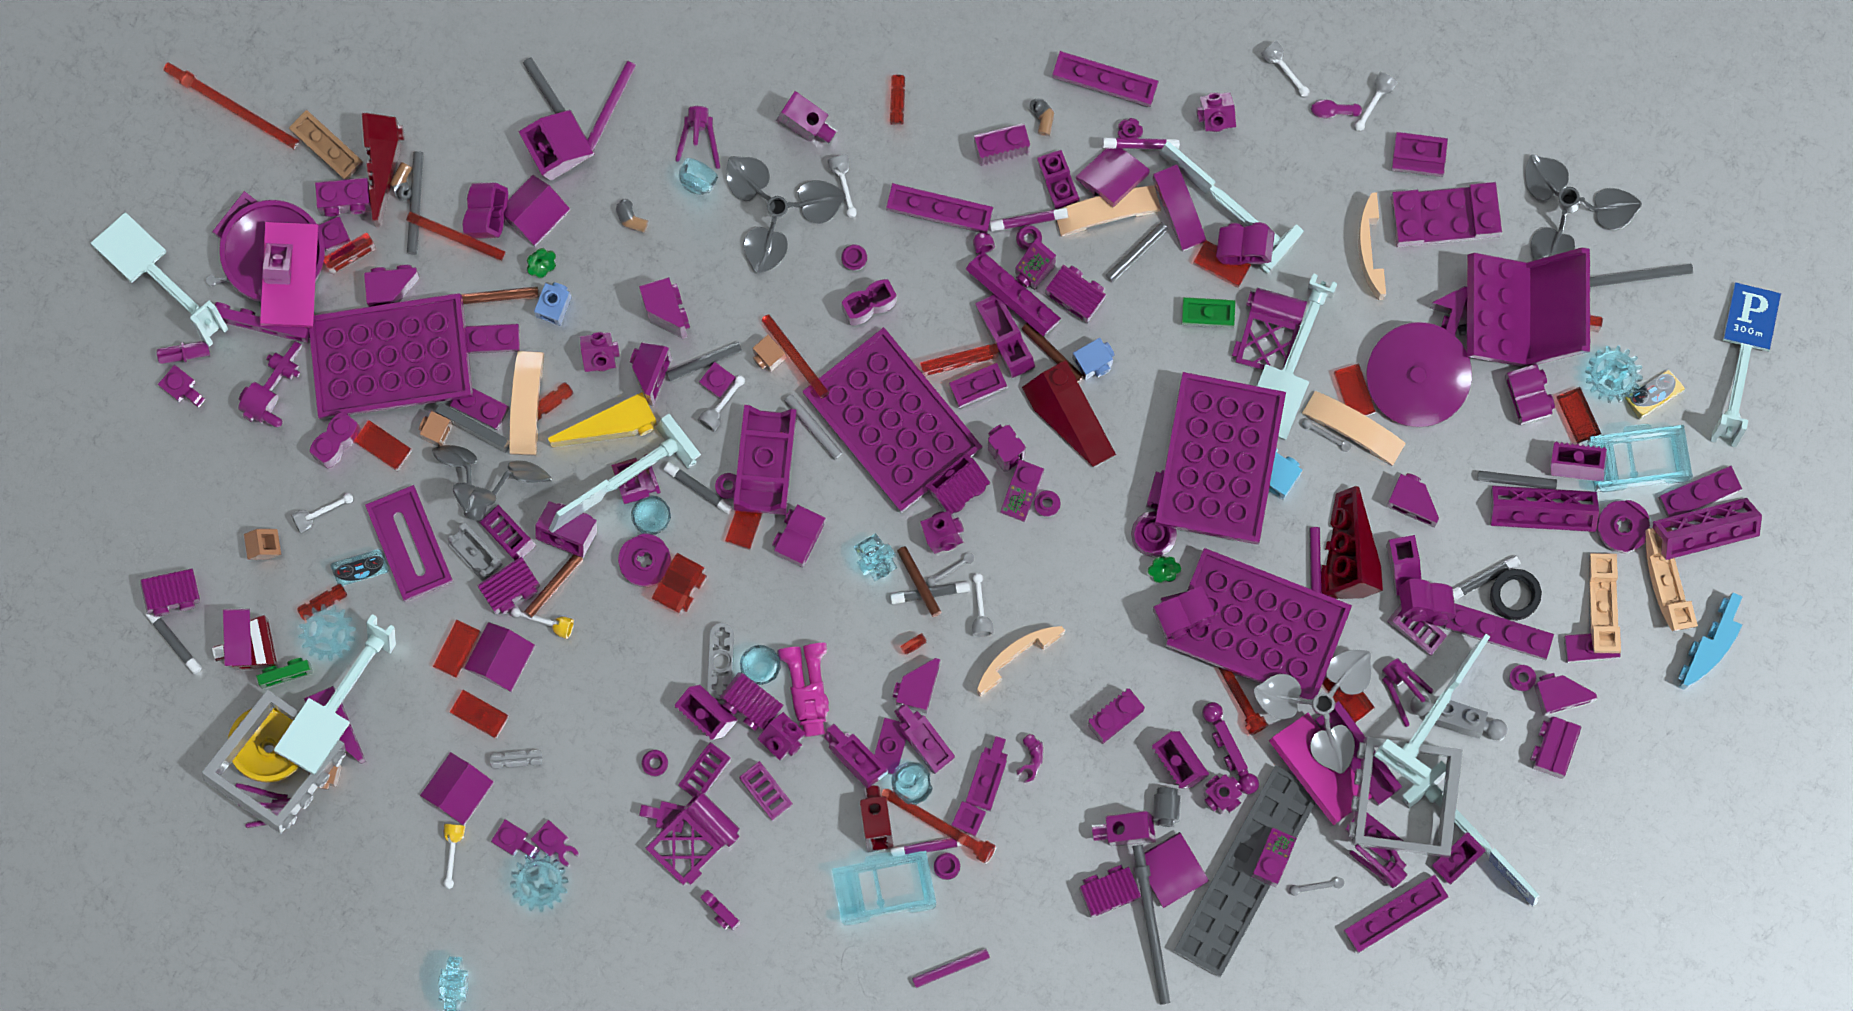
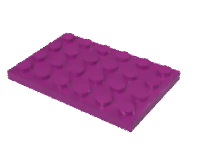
M460 293L314 315L313 328H309L319 419L333 418L343 411L349 416L473 397L463 297Z
M884 327L802 391L804 396L901 513L929 491L926 488L927 484L967 453L972 457L983 448Z
M1182 373L1155 525L1259 545L1286 392L1192 373Z
M1204 548L1187 592L1202 586L1215 613V617L1211 619L1212 624L1203 629L1197 630L1195 626L1186 630L1188 634L1177 640H1173L1172 637L1168 638L1166 646L1261 684L1278 674L1290 675L1300 684L1301 694L1299 698L1313 700L1320 691L1352 605Z

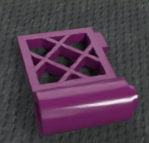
M1258 287L1256 292L1250 291L1246 306L1251 307L1242 341H1236L1232 354L1233 357H1237L1235 363L1264 370L1265 365L1257 362L1264 359L1265 363L1270 365L1266 357L1280 350L1285 359L1284 369L1299 332L1307 301ZM1253 319L1264 322L1269 332L1255 338L1251 331ZM1269 324H1273L1278 327L1271 329ZM1281 328L1293 330L1291 340L1280 345L1274 332ZM1250 334L1253 340L1247 343V339ZM1271 334L1278 348L1264 354L1258 341ZM1255 343L1262 357L1254 361L1242 359L1245 348ZM1289 345L1286 355L1283 348Z
M701 791L687 803L684 809L645 848L680 883L684 885L688 882L691 885L702 874L699 869L721 847L725 845L730 847L740 836L737 833L740 828ZM682 819H685L691 825V836H675V826ZM694 829H695L701 836H694ZM672 830V836H666ZM661 840H672V855H661L654 847ZM675 840H691V854L675 855ZM694 840H706L712 848L706 854H694ZM666 859H672V865ZM675 859H691V869L684 876L675 869ZM694 859H700V860L694 865Z

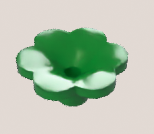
M540 248L527 258V272L530 275H536L538 278L545 277L548 272L553 271L556 267L554 262L556 258L555 253L551 250L546 251L544 248Z
M1161 556L1154 559L1153 565L1148 568V574L1153 576L1154 581L1158 583L1165 580L1169 582L1174 581L1176 574L1181 571L1180 564L1176 563L1175 558L1170 556Z

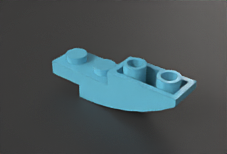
M1732 593L1728 599L1725 597L1722 599L1718 608V612L1721 613L1719 621H1714L1708 632V636L1711 639L1703 636L1698 642L1694 641L1691 645L1688 655L1692 658L1689 665H1683L1678 679L1682 682L1679 688L1684 690L1700 680L1730 649L1742 627V624L1733 621L1743 596Z

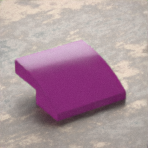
M1106 148L1076 176V180L1093 195L1097 193L1114 207L1149 175L1150 169L1123 149Z
M1180 832L1144 853L1146 865L1150 867L1151 876H1148L1150 887L1163 908L1209 881Z

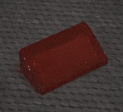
M365 233L325 256L324 263L330 273L335 274L376 250V246L369 234Z
M1327 677L1323 680L1322 685L1329 693L1336 683L1330 681ZM1339 687L1333 696L1335 703L1339 701L1355 723L1375 709L1363 691L1359 694L1349 695L1345 694Z

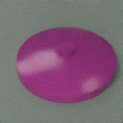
M264 200L250 204L237 212L224 229L220 241V261L223 271L231 285L249 299L261 302L265 222L317 224L306 211L292 203L280 200ZM319 227L316 281L320 276L325 260L324 240Z
M1408 323L1391 330L1376 344L1367 365L1368 389L1377 407L1393 421L1411 427L1432 426L1450 418L1465 402L1472 383L1471 361L1467 357V351L1463 344L1448 330L1430 323Z

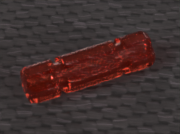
M892 75L891 87L893 88L891 89L890 111L892 112H890V124L903 125L905 89L903 88H905V76Z
M566 382L558 386L557 391L553 390L539 400L537 421L542 418V414H548L560 405L563 399L566 400L573 395V390Z
M337 584L331 588V591L328 592L327 590L309 600V604L304 603L299 606L297 611L303 620H307L313 616V613H319L335 604V600L340 601L345 598L347 592L341 584Z

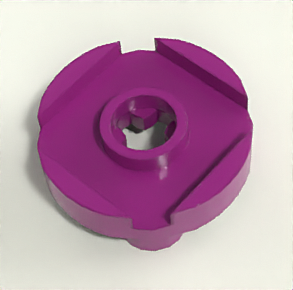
M1615 501L1608 504L1600 513L1596 531L1606 547L1615 552L1626 554L1637 550L1646 542V530L1650 529L1649 516L1647 511L1634 501ZM1627 520L1630 523L1628 525L1630 532H1620L1617 522L1623 523Z
M651 534L637 535V537L626 541L619 552L618 562L621 573L628 582L635 586H657L666 578L670 571L671 556L669 549L657 536ZM649 554V559L652 561L651 565L641 567V562L638 561V558Z

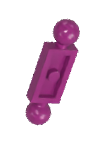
M1216 702L1207 703L1203 707L1202 715L1207 722L1212 723L1215 732L1212 733V737L1217 747H1223L1227 755L1223 757L1226 766L1230 772L1234 770L1236 775L1239 776L1238 782L1242 786L1241 792L1244 794L1256 792L1259 787V780L1254 774L1248 772V767L1225 721L1222 720L1223 709L1221 705Z

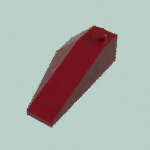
M362 113L364 147H366L367 155H370V160H367L366 165L369 180L372 181V185H369L372 220L375 226L379 227L382 224L391 189V180L394 176L401 150L400 141L405 140L404 127L399 125L396 117Z
M1066 360L1042 372L1022 387L1033 410L1093 467L1116 456L1111 443Z
M1354 486L1336 493L1330 522L1333 531L1331 541H1327L1325 548L1329 552L1326 565H1322L1321 569L1322 594L1335 599L1365 598L1383 591L1382 569L1360 488Z

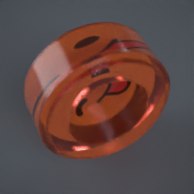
M923 633L900 646L904 654L908 655L926 644L927 640Z

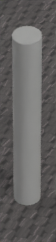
M790 394L784 401L791 409H797L799 419L834 459H837L842 454L841 450L793 394Z

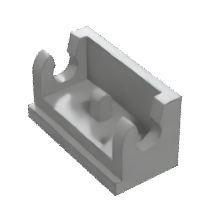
M465 522L459 527L457 534L451 535L448 538V545L482 582L503 565L500 559Z

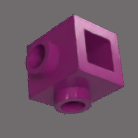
M1230 92L1221 94L1210 93L1207 96L1200 97L1201 107H1196L1197 119L1199 123L1203 122L1206 132H1219L1223 129L1236 127L1235 105Z
M596 332L592 335L580 336L585 372L606 371L610 368H616L615 357H620L618 341H612L611 332Z
M950 510L937 512L932 517L920 521L927 544L934 554L952 550L957 545L964 543L961 533L964 532L962 522L959 517L954 518Z
M782 712L767 725L757 739L779 760H782L788 754L792 757L802 747L800 741L806 733Z
M1224 774L1219 778L1216 775L1205 784L1208 789L1203 794L1206 797L1204 801L1213 812L1217 810L1221 815L1227 810L1231 813L1241 804L1239 799L1243 795L1240 791L1242 786L1233 776L1229 778ZM1221 788L1228 790L1229 795L1227 797H1222L1219 794Z

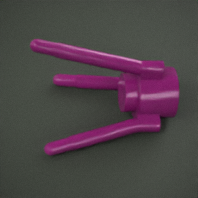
M691 106L688 108V116L684 117V127L675 160L679 162L681 159L689 127L693 131L694 146L698 145L699 131H704L705 127H707L715 168L719 169L720 162L713 130V117H709V109L707 107Z
M1397 658L1382 669V672L1385 674L1382 680L1390 691L1404 725L1408 727L1410 725L1393 683L1398 686L1404 682L1421 702H1425V698L1409 680V676L1430 694L1433 693V689L1415 674L1406 662L1402 663Z
M241 783L235 784V787L277 799H272L271 803L258 802L266 809H271V812L276 816L279 815L291 799L288 798V794H278ZM258 820L246 823L245 827L252 828L267 824Z
M1385 831L1382 832L1384 839H1390ZM1358 844L1355 845V849L1362 856L1353 850L1349 852L1352 857L1376 874L1391 888H1395L1407 876V873L1403 870L1407 865L1395 850H1390L1396 862L1393 863L1390 860L1384 866Z

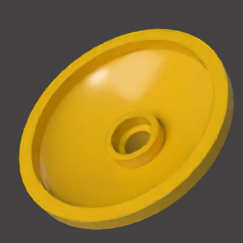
M252 708L236 719L230 729L228 739ZM274 708L233 759L232 763L235 768L247 778L258 782H276L293 774L300 766L274 752L275 747L293 720ZM271 745L274 749L272 752H266L264 750L265 747Z

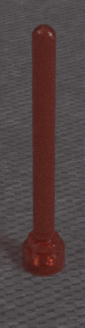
M1218 667L1247 718L1245 719L1247 724L1245 727L1249 735L1252 736L1268 727L1269 725L1264 716L1255 713L1233 672Z
M890 789L882 791V796H885L889 802L973 850V854L977 856L976 859L984 864H987L993 856L996 845L991 842L973 839Z

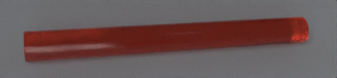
M410 211L406 218L408 222L503 261L506 251Z
M769 314L764 316L761 320L819 397L821 399L825 398L829 394L827 388Z

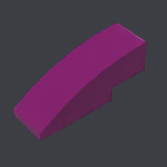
M1178 165L1154 173L1153 182L1182 251L1206 242L1202 225Z
M995 294L975 303L1011 378L1035 368L1033 357L1005 303Z

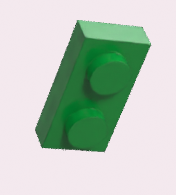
M1183 297L1182 325L1234 328L1236 300Z
M296 658L288 661V666L267 667L262 670V674L256 675L258 684L262 689L313 674L311 663L308 660L303 661L302 658Z

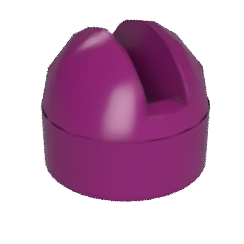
M980 232L973 239V246L977 254L982 252L988 253L995 248L994 240L988 233Z

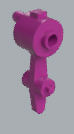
M295 341L284 357L278 353H275L273 356L268 355L266 359L269 361L268 367L274 371L266 384L262 386L257 382H253L249 387H245L239 396L238 410L243 412V418L250 422L254 419L260 423L265 421L276 428L282 426V419L272 414L278 401V395L272 392V390L283 376L290 380L294 376L296 378L299 377L301 373L298 371L299 365L293 363V360L302 348V344Z

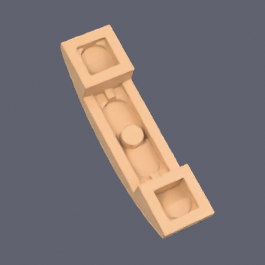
M1155 186L1134 188L1114 207L1101 196L1063 207L1067 208L1069 218L1056 221L1062 237L1085 231L1087 227L1134 215L1140 217L1159 212L1161 207Z
M1371 193L1360 221L1358 252L1361 268L1370 289L1378 300H1384L1386 295L1384 268L1373 269L1369 225L1377 224L1379 210L1377 193Z
M517 352L510 412V454L536 456L537 419L544 352Z
M1317 391L1314 392L1302 412L1303 415L1324 427L1326 425L1370 450V454L1393 466L1406 444L1389 430L1360 412Z
M1672 527L1665 528L1667 532L1673 531ZM1653 528L1647 529L1646 553L1648 567L1661 612L1672 631L1695 628L1698 624L1692 601L1686 602L1675 558L1665 560L1661 555L1662 538Z
M1590 553L1589 606L1594 653H1621L1616 585L1618 579L1617 554Z
M1058 626L1041 629L1018 639L994 659L984 673L977 689L978 695L981 697L1001 682L1002 677L997 672L1036 642H1038L1043 650L1065 634L1064 628Z

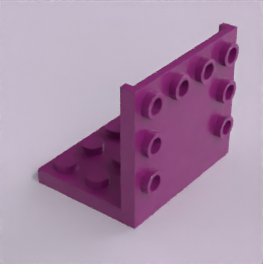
M1581 247L1527 263L1479 253L1467 254V357L1528 367L1590 352V249Z

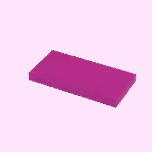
M265 222L264 257L266 243L293 244L290 284H268L264 282V278L262 279L260 325L313 328L318 224Z
M1306 713L1273 736L1269 742L1334 826L1353 812L1351 811L1353 795L1357 796L1358 785H1354L1355 773L1350 766L1344 773L1339 774L1321 765L1314 759L1310 744L1313 736L1322 730L1311 715ZM1369 792L1368 800H1370V799L1373 797V796L1370 794V792Z

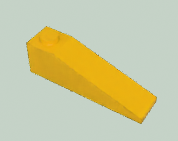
M641 392L549 437L548 440L553 448L631 437L637 434L644 436L654 430L657 421Z

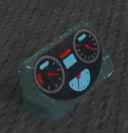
M380 549L331 563V569L339 586L385 574L389 571L385 555Z

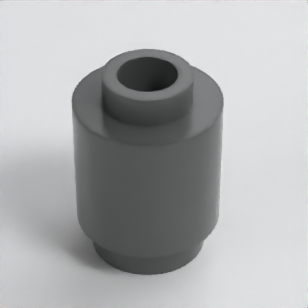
M1157 788V794H1154L1153 821H1157L1158 826L1174 827V823L1180 821L1181 796L1178 795L1177 788Z

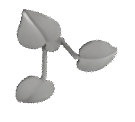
M1350 650L1335 656L1330 662L1326 675L1330 681L1336 684L1329 693H1320L1313 700L1299 699L1301 694L1300 684L1294 677L1287 674L1272 676L1254 688V695L1264 711L1275 718L1288 719L1293 717L1297 713V703L1312 705V709L1316 714L1324 716L1326 731H1319L1313 736L1310 744L1311 753L1318 763L1339 774L1344 773L1349 767L1353 758L1355 743L1352 733L1346 726L1337 725L1332 729L1330 728L1329 713L1334 709L1335 701L1333 696L1339 687L1345 694L1354 695L1361 693L1369 685L1371 679V654L1365 650Z

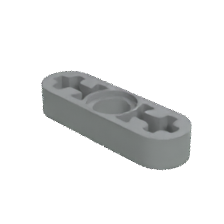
M725 623L716 624L710 631L708 692L718 701H722V699L719 698L720 695L717 694L716 690L712 689L713 686L718 684V676L712 677V673H728V677H722L723 686L730 684L733 675L734 632ZM720 629H725L726 634H730L729 638L724 639V648L730 647L729 651L724 649L713 651L714 646L719 648V638L715 637V634H719ZM717 655H725L728 658L729 663L724 669H718L714 666L713 660Z

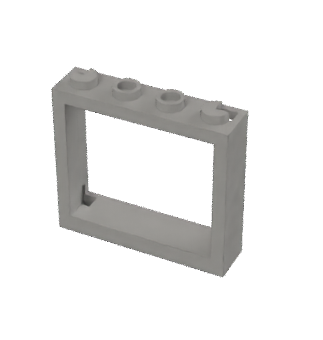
M267 690L202 771V776L208 784L281 834L285 828L288 829L295 823L297 819L295 815L301 808L305 809L311 803L314 797L312 794L317 787L322 788L330 777L328 773L334 766L338 767L342 763L341 760L346 755L345 744L338 740L316 775L311 773L278 816L222 778V773L274 708L293 721L298 715L299 711Z
M1366 737L1363 743L1360 742L1357 758L1361 759V767L1356 769L1354 785H1358L1357 796L1353 795L1351 811L1355 812L1354 822H1350L1348 829V838H1352L1351 845L1358 844L1365 847L1439 857L1451 856L1463 750L1421 744L1418 749L1419 753L1447 757L1437 846L1364 836L1374 747L1379 748L1386 741V739ZM1390 740L1400 748H1403V746L1406 743H1409L1403 741Z

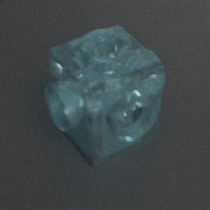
M876 533L854 546L860 558L857 562L860 570L864 575L869 573L874 581L886 577L890 572L897 569L893 558L896 557L895 552L889 543L884 544Z

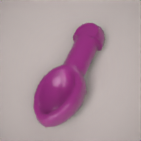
M1324 99L1315 102L1311 106V111L1319 118L1330 119L1335 115L1360 116L1362 108L1359 104L1342 105L1336 104L1332 100Z

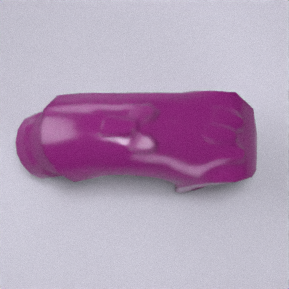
M1028 734L1023 739V744L1028 747L1031 756L1030 763L1016 770L1017 775L1022 773L1023 770L1027 772L1028 778L1024 780V783L1034 780L1043 761V743L1037 740L1033 734Z

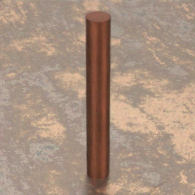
M537 286L461 295L464 305L539 297V290Z
M1026 323L1021 328L1056 364L1066 360L1078 382L1084 377L1031 325Z
M907 547L899 548L897 553L931 616H939L942 612Z
M575 554L572 555L525 609L524 613L528 617L533 618L583 560L582 557Z

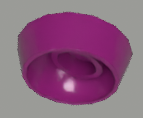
M1157 511L1146 512L1139 516L1134 522L1131 531L1132 542L1136 549L1142 554L1151 557L1162 556L1169 552L1174 546L1177 537L1176 529L1155 525Z

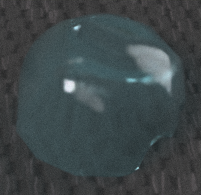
M686 158L679 170L681 184L692 194L704 195L710 193L718 179V175L710 167L693 158Z
M649 495V497L636 501L631 510V521L635 528L643 534L656 535L661 533V531L668 527L671 519L670 507L662 498L654 495Z
M755 645L743 653L740 659L741 673L745 674L757 685L767 684L777 678L781 669L780 658L774 649L766 645Z
M908 761L899 765L891 778L893 792L906 804L917 805L924 802L933 790L929 771L918 762Z

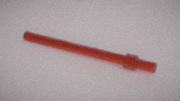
M167 62L164 66L163 71L180 80L179 83L186 88L195 89L289 147L295 149L298 146V139L196 79L197 76L190 71H183L170 62Z

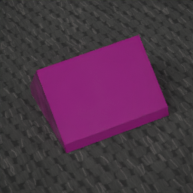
M532 175L508 199L507 207L503 214L504 219L535 247L570 211V208L550 185Z
M488 622L464 669L512 692L535 645L510 629Z
M450 752L420 796L464 826L494 781L470 763Z

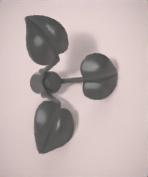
M1531 154L1528 159L1525 176L1529 192L1536 199L1542 201L1550 199L1553 194L1559 196V206L1562 210L1558 232L1553 228L1546 227L1534 234L1531 240V253L1534 260L1575 249L1574 238L1562 233L1567 213L1575 212L1580 204H1583L1593 212H1597L1598 223L1610 230L1625 227L1642 206L1641 201L1629 192L1608 188L1596 194L1595 204L1597 207H1594L1585 201L1584 197H1580L1577 189L1566 187L1569 181V173L1561 162Z
M731 156L727 162L726 176L731 192L737 198L744 201L752 200L756 193H758L768 201L767 211L772 216L769 231L764 227L754 228L746 235L744 240L745 255L756 273L766 272L774 268L782 261L787 252L788 242L786 236L780 232H774L777 218L784 217L788 208L802 207L803 216L808 221L819 224L830 220L845 199V193L831 183L819 180L809 181L799 188L798 196L801 202L787 203L785 198L781 196L771 198L761 190L768 185L770 178L769 170L762 161L752 157Z
M443 445L432 448L434 457L441 463L452 467L464 466L466 469L467 483H456L453 486V493L463 508L464 515L472 520L484 519L487 506L495 503L496 494L510 476L522 482H552L551 476L538 465L527 461H513L508 464L509 470L504 473L491 492L472 485L470 464H475L477 457L470 450L455 445Z

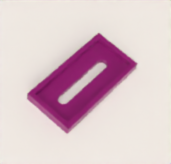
M414 485L365 505L404 602L453 582ZM397 513L404 515L426 572L422 576H418L415 573L395 523L394 516Z

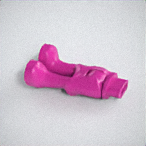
M814 643L803 646L810 682L807 686L804 683L801 647L778 649L779 660L785 662L790 671L792 680L790 690L793 708L799 721V726H803V731L806 733L804 737L824 735V723L827 722L826 715L829 711V701L824 693V682L821 677V658L827 653V643Z

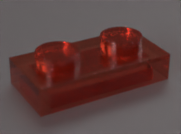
M462 690L450 711L452 715L497 739L510 717L465 690Z

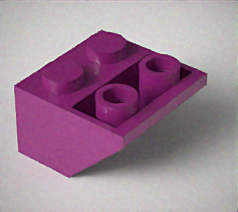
M571 110L539 118L518 131L540 173L551 181L595 155Z
M668 277L639 286L650 323L682 339L687 338L686 329H689L690 325L685 308L679 309L678 306L682 304L677 283L671 284Z

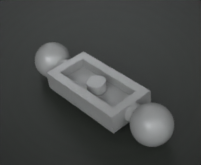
M1423 695L1425 702H1421L1417 696L1413 697L1410 702L1412 712L1418 716L1429 713L1434 705L1425 695ZM1452 700L1449 701L1435 725L1478 739L1481 738L1483 731L1493 740H1501L1507 734V726L1502 720L1486 721L1488 712Z

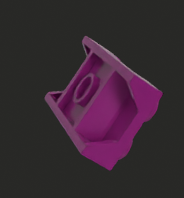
M1496 182L1470 184L1469 187L1434 191L1419 192L1418 190L1392 192L1391 203L1395 215L1397 247L1497 238L1502 234Z
M744 405L733 503L735 511L787 514L797 409H789L780 413L760 411L750 405Z

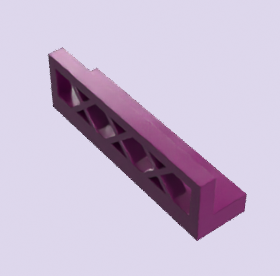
M1492 486L1491 526L1596 532L1599 516L1597 492ZM1498 496H1509L1512 499H1499ZM1527 497L1536 498L1537 501H1529V500H1527L1526 498H1527ZM1553 499H1561V500H1563L1564 502H1563V503L1554 502ZM1578 501H1591L1592 504H1581Z
M1743 498L1653 521L1652 528L1662 538L1661 555L1665 560L1758 537L1760 536L1762 514L1748 498ZM1744 508L1747 512L1741 513L1734 510ZM1719 515L1723 516L1724 518L1717 519L1711 516ZM1696 521L1701 524L1694 525L1687 522ZM1672 527L1677 530L1667 532L1665 528Z
M1338 701L1335 703L1334 709L1329 713L1330 728L1343 725L1352 733L1355 747L1349 766L1355 773L1356 769L1361 767V759L1357 758L1360 742L1363 743L1366 737ZM1321 715L1315 719V722L1322 731H1326L1324 716ZM1373 754L1369 792L1373 796L1372 799L1379 806L1402 788V785L1387 765Z

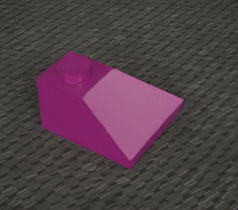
M641 343L639 349H634L630 363L633 364V372L648 405L654 406L672 357L669 347Z

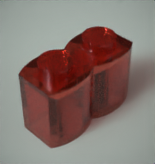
M677 553L656 588L652 600L680 616L683 611L688 612L695 600L692 598V594L696 588L701 589L707 579V575L704 574L706 571L705 567Z

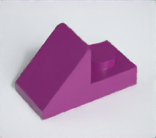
M266 243L263 264L265 283L286 285L291 283L293 244Z
M1466 286L1432 302L1430 309L1449 314V316L1444 315L1441 327L1453 335L1456 334L1466 302Z
M1467 831L1451 847V856L1440 857L1432 866L1451 885L1486 850Z

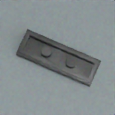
M442 403L438 405L435 412L450 419L456 427L505 453L508 451L510 443L507 438Z

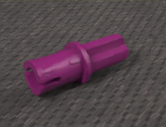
M204 341L188 344L181 342V345L157 349V358L160 364L181 360L187 362L188 359L210 356L209 346Z

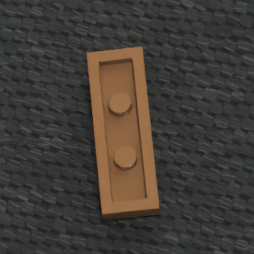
M308 110L289 127V130L343 180H348L363 164V161Z

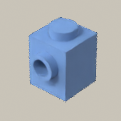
M555 282L552 285L545 283L534 310L535 316L561 326L572 298L570 292L567 291L568 288Z
M1098 338L1073 352L1072 359L1083 374L1084 379L1087 380L1094 375L1100 377L1111 370L1110 366L1113 364L1112 357L1115 354L1108 342L1103 343L1101 338Z

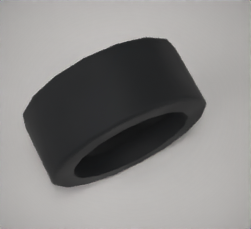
M1511 569L1503 572L1497 577L1490 591V600L1494 610L1503 618L1514 621L1526 619L1534 613L1541 602L1542 596L1539 581L1533 574L1523 569ZM1510 580H1521L1530 588L1531 600L1523 609H1510L1501 600V588Z

